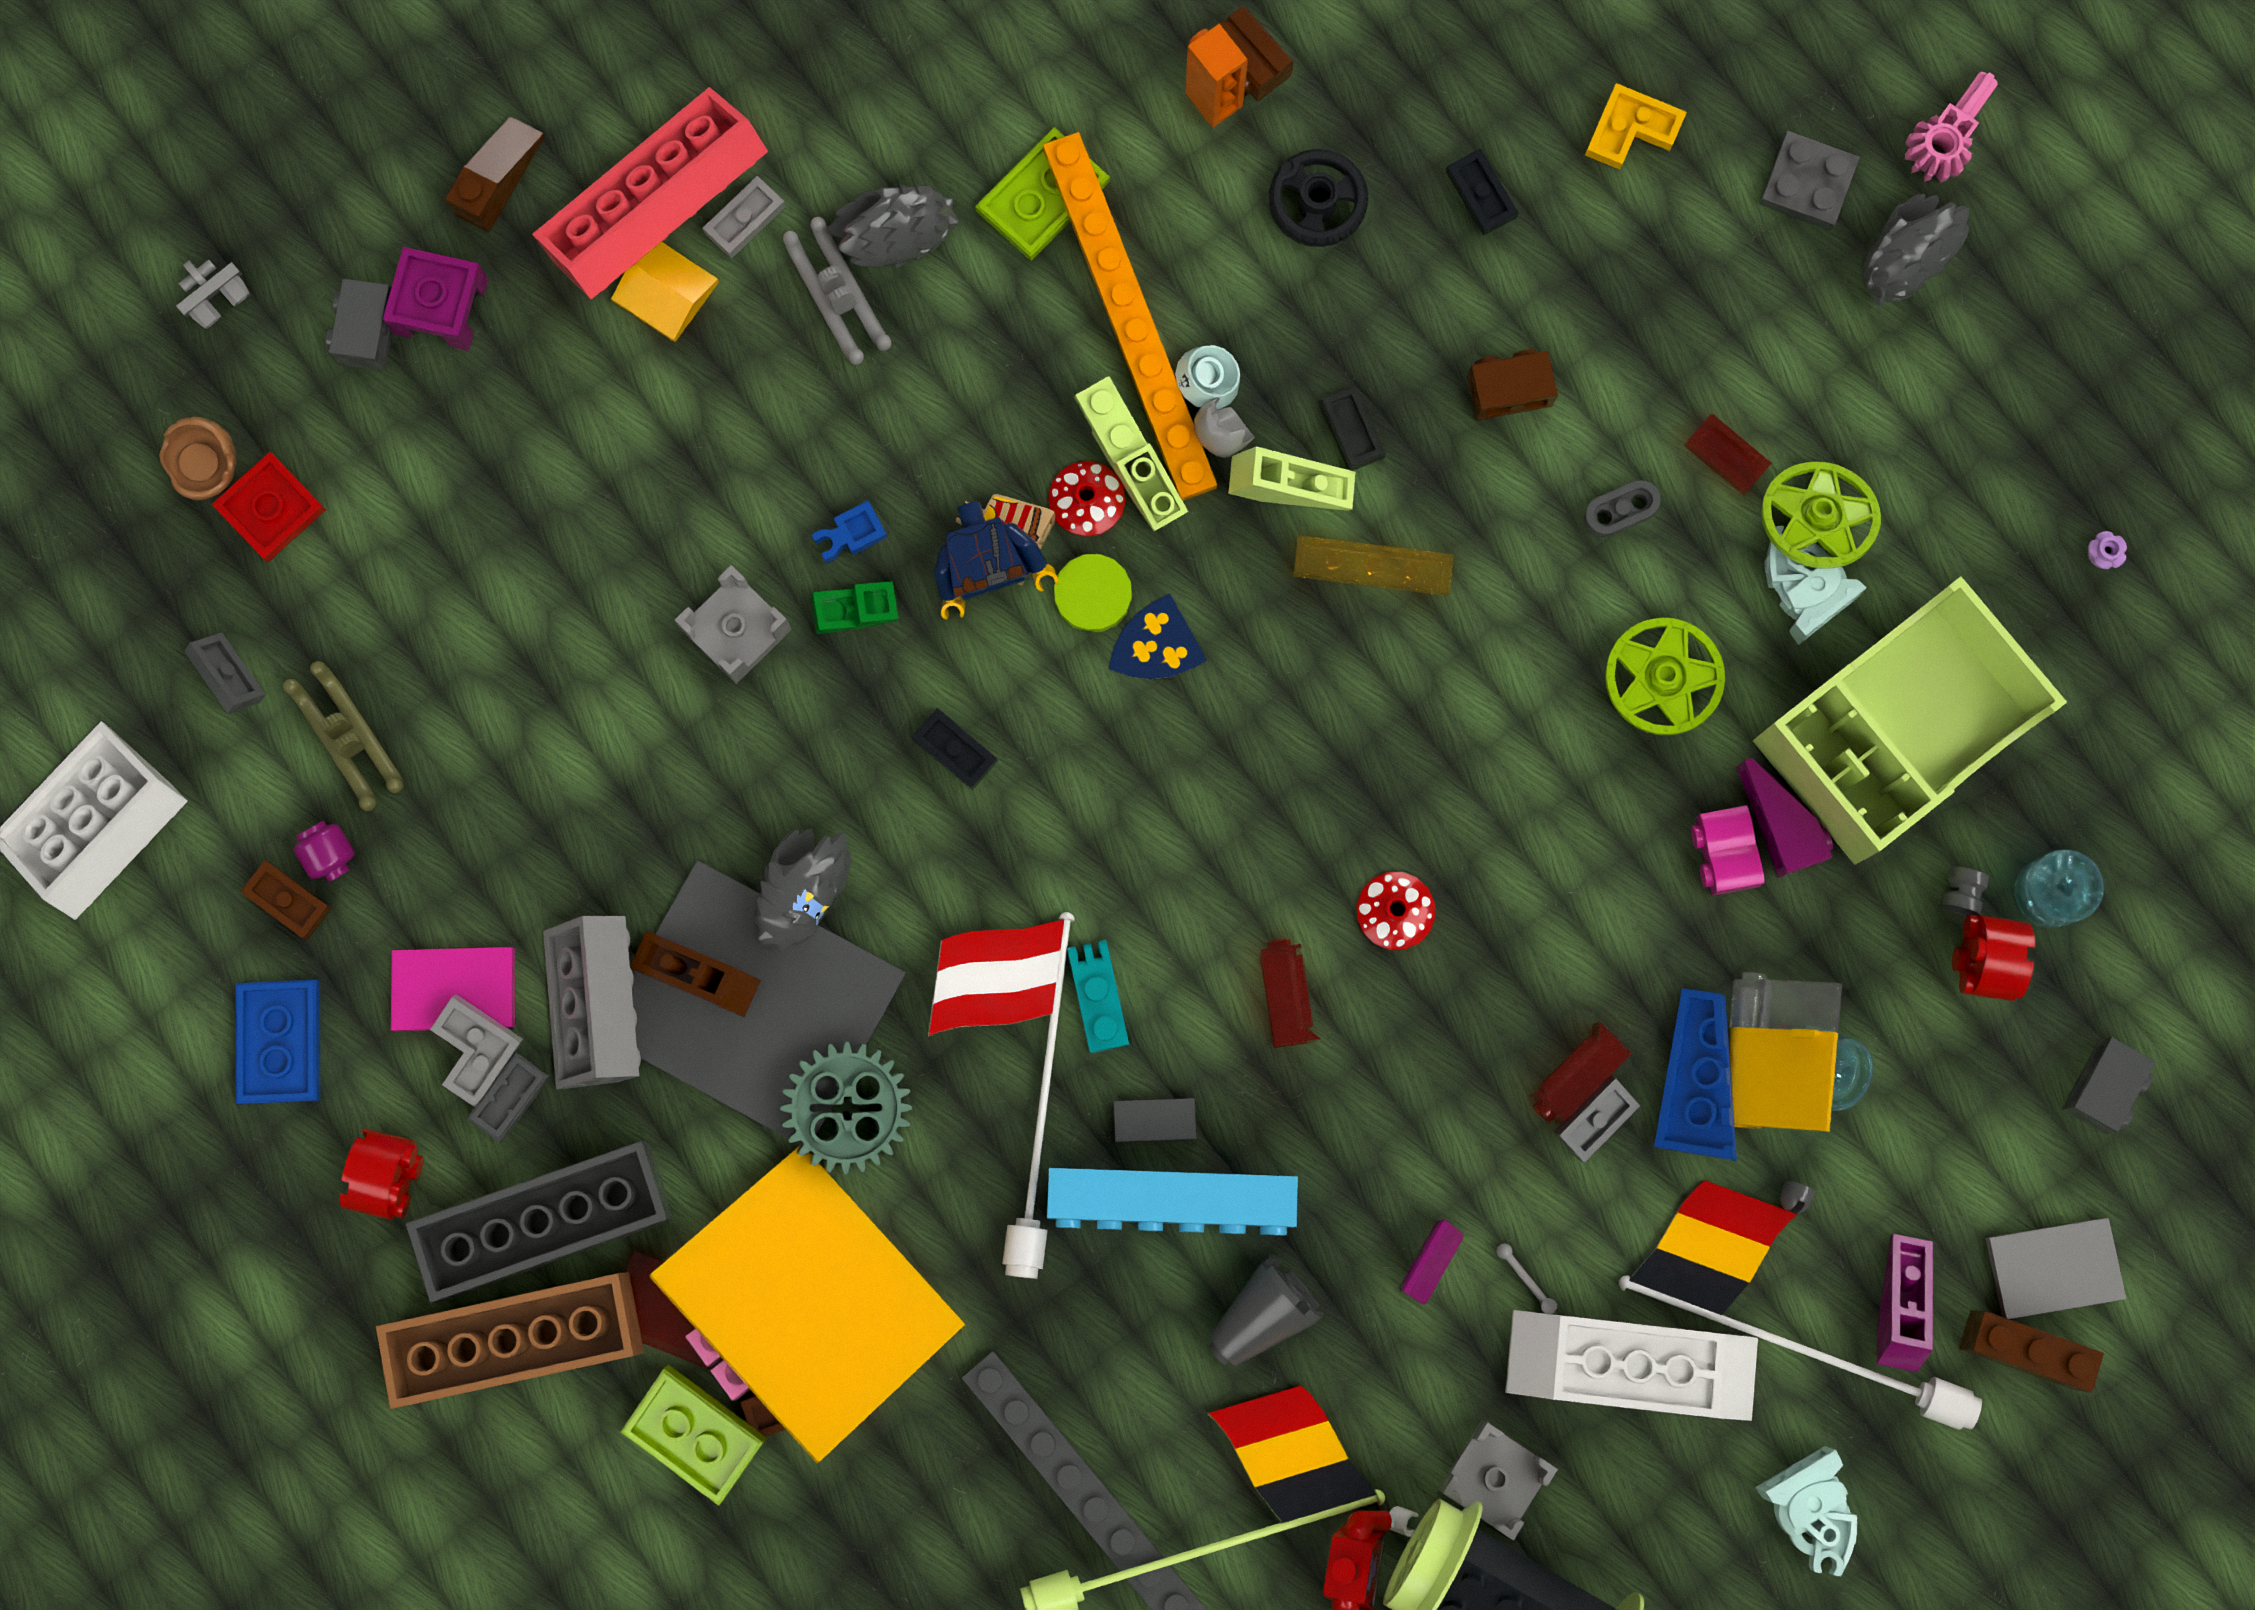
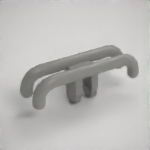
M814 217L811 220L810 226L830 267L817 275L795 232L787 231L783 236V241L795 267L845 357L851 365L860 366L864 361L863 352L857 347L840 316L841 314L854 308L869 337L879 351H888L891 347V339L885 334L844 258L837 249L832 236L828 234L825 220L821 217Z

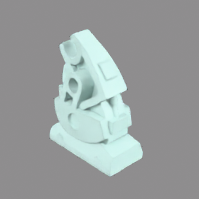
M1777 526L1776 529L1780 536H1782L1784 526ZM1770 540L1767 558L1764 561L1768 588H1775L1781 598L1779 606L1788 616L1796 619L1789 632L1799 645L1855 601L1867 587L1857 579H1847L1842 567L1822 569L1797 563L1780 552ZM1816 543L1800 550L1802 553L1815 557H1832Z
M1824 1446L1755 1488L1763 1499L1774 1503L1776 1519L1783 1531L1789 1535L1794 1546L1801 1552L1810 1555V1570L1822 1573L1821 1561L1826 1557H1830L1832 1567L1829 1573L1841 1576L1851 1557L1854 1544H1856L1857 1515L1850 1512L1849 1506L1846 1503L1848 1492L1843 1483L1839 1482L1838 1478L1834 1476L1843 1466L1842 1461L1835 1449ZM1805 1532L1812 1538L1811 1544L1803 1538L1802 1533Z

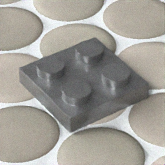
M1787 131L1759 204L1832 230L1836 224L1860 157Z

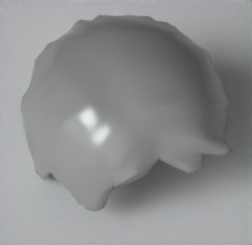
M1217 398L1209 403H1205L1196 413L1194 430L1204 448L1216 456L1226 458L1237 454L1254 439V435L1232 407L1216 409V404L1220 400V398Z

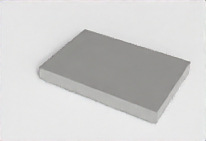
M2109 1218L1985 1238L2003 1318L2012 1319L2126 1299Z

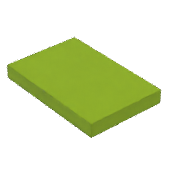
M1055 127L975 206L976 212L1030 261L1071 222L1043 152V144L1065 137ZM1090 159L1100 187L1103 189L1110 182V176Z
M669 1364L662 1370L621 1430L622 1434L718 1506L725 1500L767 1439Z

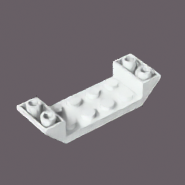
M1513 1310L1505 1393L1694 1416L1752 1421L1758 1338Z

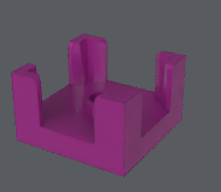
M403 247L383 321L394 335L412 338L413 334L410 330L443 337L450 347L469 351L473 338V331L467 324L476 290L479 295L484 296L488 277L478 263Z

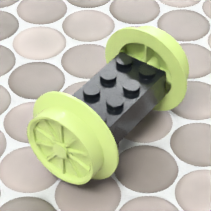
M1437 1499L1431 1505L1412 1534L1394 1569L1383 1600V1604L1392 1610H1644V1598L1638 1592L1631 1593L1617 1608H1614L1477 1529L1483 1508L1481 1502L1474 1501L1460 1511L1441 1499Z

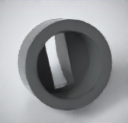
M1785 1180L1780 1192L1781 1205L1785 1210H1791L1794 1214L1803 1213L1811 1206L1816 1191L1806 1185Z

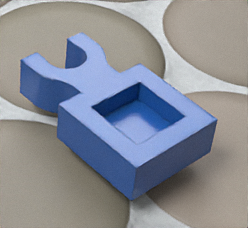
M869 500L835 517L834 521L837 528L833 530L823 529L811 534L816 545L824 540H829L833 543L829 551L821 553L826 564L835 560L841 551L849 547L852 555H855L887 538V534Z

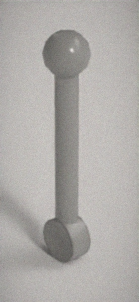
M1506 1243L1500 1244L1497 1247L1498 1257L1507 1260L1539 1300L1541 1311L1545 1314H1553L1557 1309L1555 1300L1547 1298L1512 1255L1511 1246Z

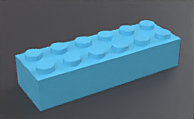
M1049 1168L1047 1218L1056 1220V1228H1081L1082 1220L1097 1221V1229L1122 1230V1222H1138L1139 1231H1163V1223L1179 1224V1232L1203 1233L1204 1225H1220L1219 1233L1246 1234V1226L1260 1227V1235H1287V1228L1297 1227L1298 1176Z

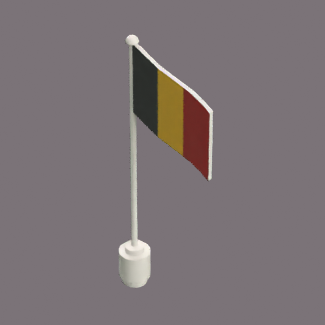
M1705 1180L1681 1204L1659 1244L1631 1277L1626 1275L1619 1280V1287L1623 1291L1626 1288L1914 1395L1916 1396L1915 1404L1920 1406V1415L1958 1430H1961L1963 1427L1971 1430L1979 1418L1982 1399L1974 1396L1973 1391L1937 1377H1932L1929 1383L1922 1382L1920 1387L1916 1388L1722 1315L1750 1283L1777 1235L1798 1215Z

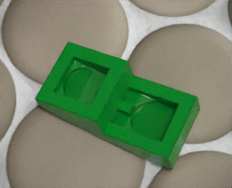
M893 581L855 584L852 589L813 592L810 596L816 634L867 628L898 620Z

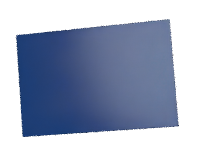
M296 980L236 983V1104L320 1101V981Z

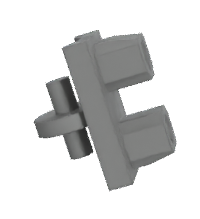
M208 259L200 267L196 268L188 260L183 266L190 274L178 284L185 292H188L196 284H199L200 287L176 306L186 317L191 316L202 327L208 329L222 317L209 302L210 299L221 291L235 307L251 294L243 280L239 277L242 273L232 262L207 281L205 277L217 269Z

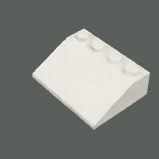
M101 721L0 827V851L43 900L76 920L135 856L148 845L169 820L177 814L187 800L168 780Z

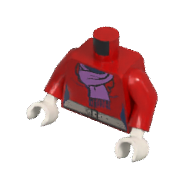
M1399 1506L1393 1507L1390 1512L1385 1510L1356 1511L1333 1534L1323 1596L1332 1602L1333 1610H1374L1386 1532L1392 1530L1411 1537L1415 1530L1407 1527V1522L1413 1516L1418 1517L1416 1512Z

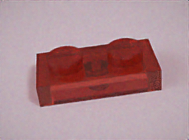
M1711 414L1684 445L1743 496L1772 464L1714 414Z

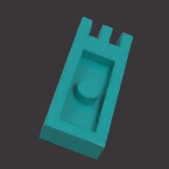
M1106 939L1098 941V949L1102 957L1094 958L1091 943L1083 944L1086 958L1084 961L1078 962V952L1075 946L1067 948L1090 1054L1128 1046V1036Z

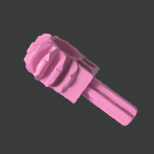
M1985 72L1978 73L1955 106L1949 103L1940 117L1936 114L1927 123L1922 120V122L1915 126L1914 133L1908 136L1905 144L1909 147L1905 153V160L1915 161L1911 168L1912 173L1922 170L1925 172V182L1931 180L1935 175L1940 183L1945 182L1949 176L1955 177L1960 175L1964 169L1963 165H1966L1972 157V153L1968 149L1971 147L1973 139L1969 137L1979 124L1974 118L1998 85L1993 74L1990 72L1988 74ZM1932 145L1940 146L1945 154L1938 153Z

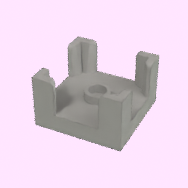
M731 565L718 577L721 587L694 613L689 607L686 608L675 619V622L681 631L737 684L792 628L788 620L774 606L771 608Z
M1481 1420L1438 1490L1464 1508L1474 1501L1481 1502L1483 1506L1481 1519L1514 1541L1524 1524L1520 1520L1541 1485L1547 1487L1558 1469L1504 1435L1503 1432L1488 1422Z

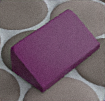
M1444 1219L1436 1221L1400 1284L1399 1291L1421 1304H1426L1463 1240V1233Z

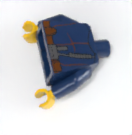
M980 501L970 502L957 508L963 529L946 534L947 543L940 547L934 569L938 592L943 600L941 607L942 618L948 620L949 610L947 607L949 606L957 607L962 618L965 613V600L1032 579L1030 572L1033 573V579L1039 591H1044L1040 582L1043 576L1049 575L1053 577L1055 584H1058L1055 569L1047 564L1035 540L1014 523H1005L1000 517L985 521Z

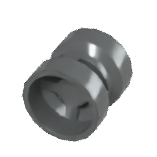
M1951 867L1947 878L1950 883V889L1943 894L1940 904L1941 908L1964 916L1981 915L1983 903L1980 900L1982 892L1988 889L1990 876L1965 867Z

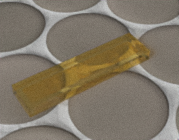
M1298 535L1293 576L1448 596L1450 593L1454 555Z

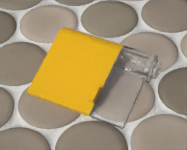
M1744 972L1742 973V979H1734L1728 1035L1734 1127L1748 1129L1769 1127L1830 1132L1842 994L1841 983L1767 980V975Z

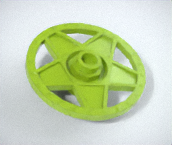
M1805 462L1791 466L1774 478L1767 488L1762 501V523L1766 534L1774 546L1795 562L1813 568H1838L1857 561L1872 547L1881 525L1879 503L1871 488L1852 471L1832 463ZM1814 472L1807 490L1782 485L1794 476ZM1838 477L1854 486L1864 498L1842 496ZM1771 504L1791 519L1782 536L1778 533L1772 520ZM1871 520L1868 536L1856 549L1850 528ZM1818 542L1833 557H1815L1802 553L1800 550Z
M1654 618L1631 627L1614 644L1606 663L1605 682L1613 706L1631 725L1651 734L1677 735L1690 731L1702 724L1717 708L1724 691L1725 670L1717 647L1699 628L1679 619ZM1666 627L1655 648L1630 641L1632 637L1645 630ZM1688 634L1704 646L1713 663L1688 658ZM1617 659L1635 678L1621 698L1615 681ZM1715 686L1708 705L1694 718L1691 693ZM1658 705L1672 726L1652 724L1637 717L1635 714Z

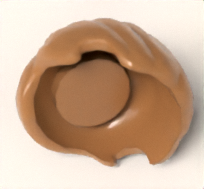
M188 417L178 420L175 424L169 426L164 433V441L159 454L160 462L170 476L172 486L180 495L192 500H206L220 494L229 486L235 474L237 463L236 449L228 432L218 423L203 417Z

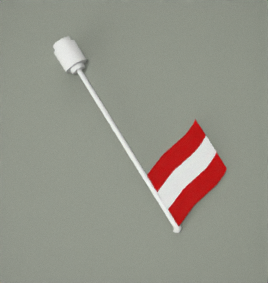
M1069 912L1062 913L1059 921L1025 929L971 931L946 938L940 944L928 1036L958 1027L1008 1025L1051 1015L1025 1218H1016V1225H1007L1002 1264L1006 1265L1005 1275L1037 1279L1038 1270L1043 1269L1048 1230L1040 1229V1221L1033 1220L1070 922L1075 921L1074 916Z

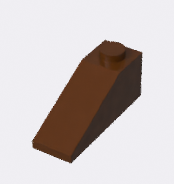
M510 116L463 167L445 198L455 216L489 233L543 141L544 133Z
M646 931L630 965V968L742 1017H745L761 980L733 966Z

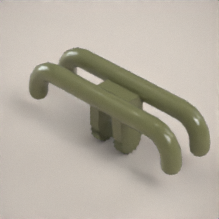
M313 662L310 666L311 673L325 688L340 713L337 712L325 718L308 692L295 679H287L283 683V689L297 704L359 799L360 808L364 811H373L377 807V799L351 759L353 756L365 749L386 781L387 790L391 793L402 792L404 781L336 676L323 662Z

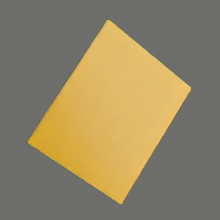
M797 1147L652 1272L649 1277L818 1464L950 1340L965 1323L819 1163L816 1166L810 1164L812 1155L808 1152L803 1156H799L797 1154L799 1147Z

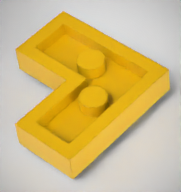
M1616 83L1585 156L1620 170L1634 137L1670 151L1687 112Z

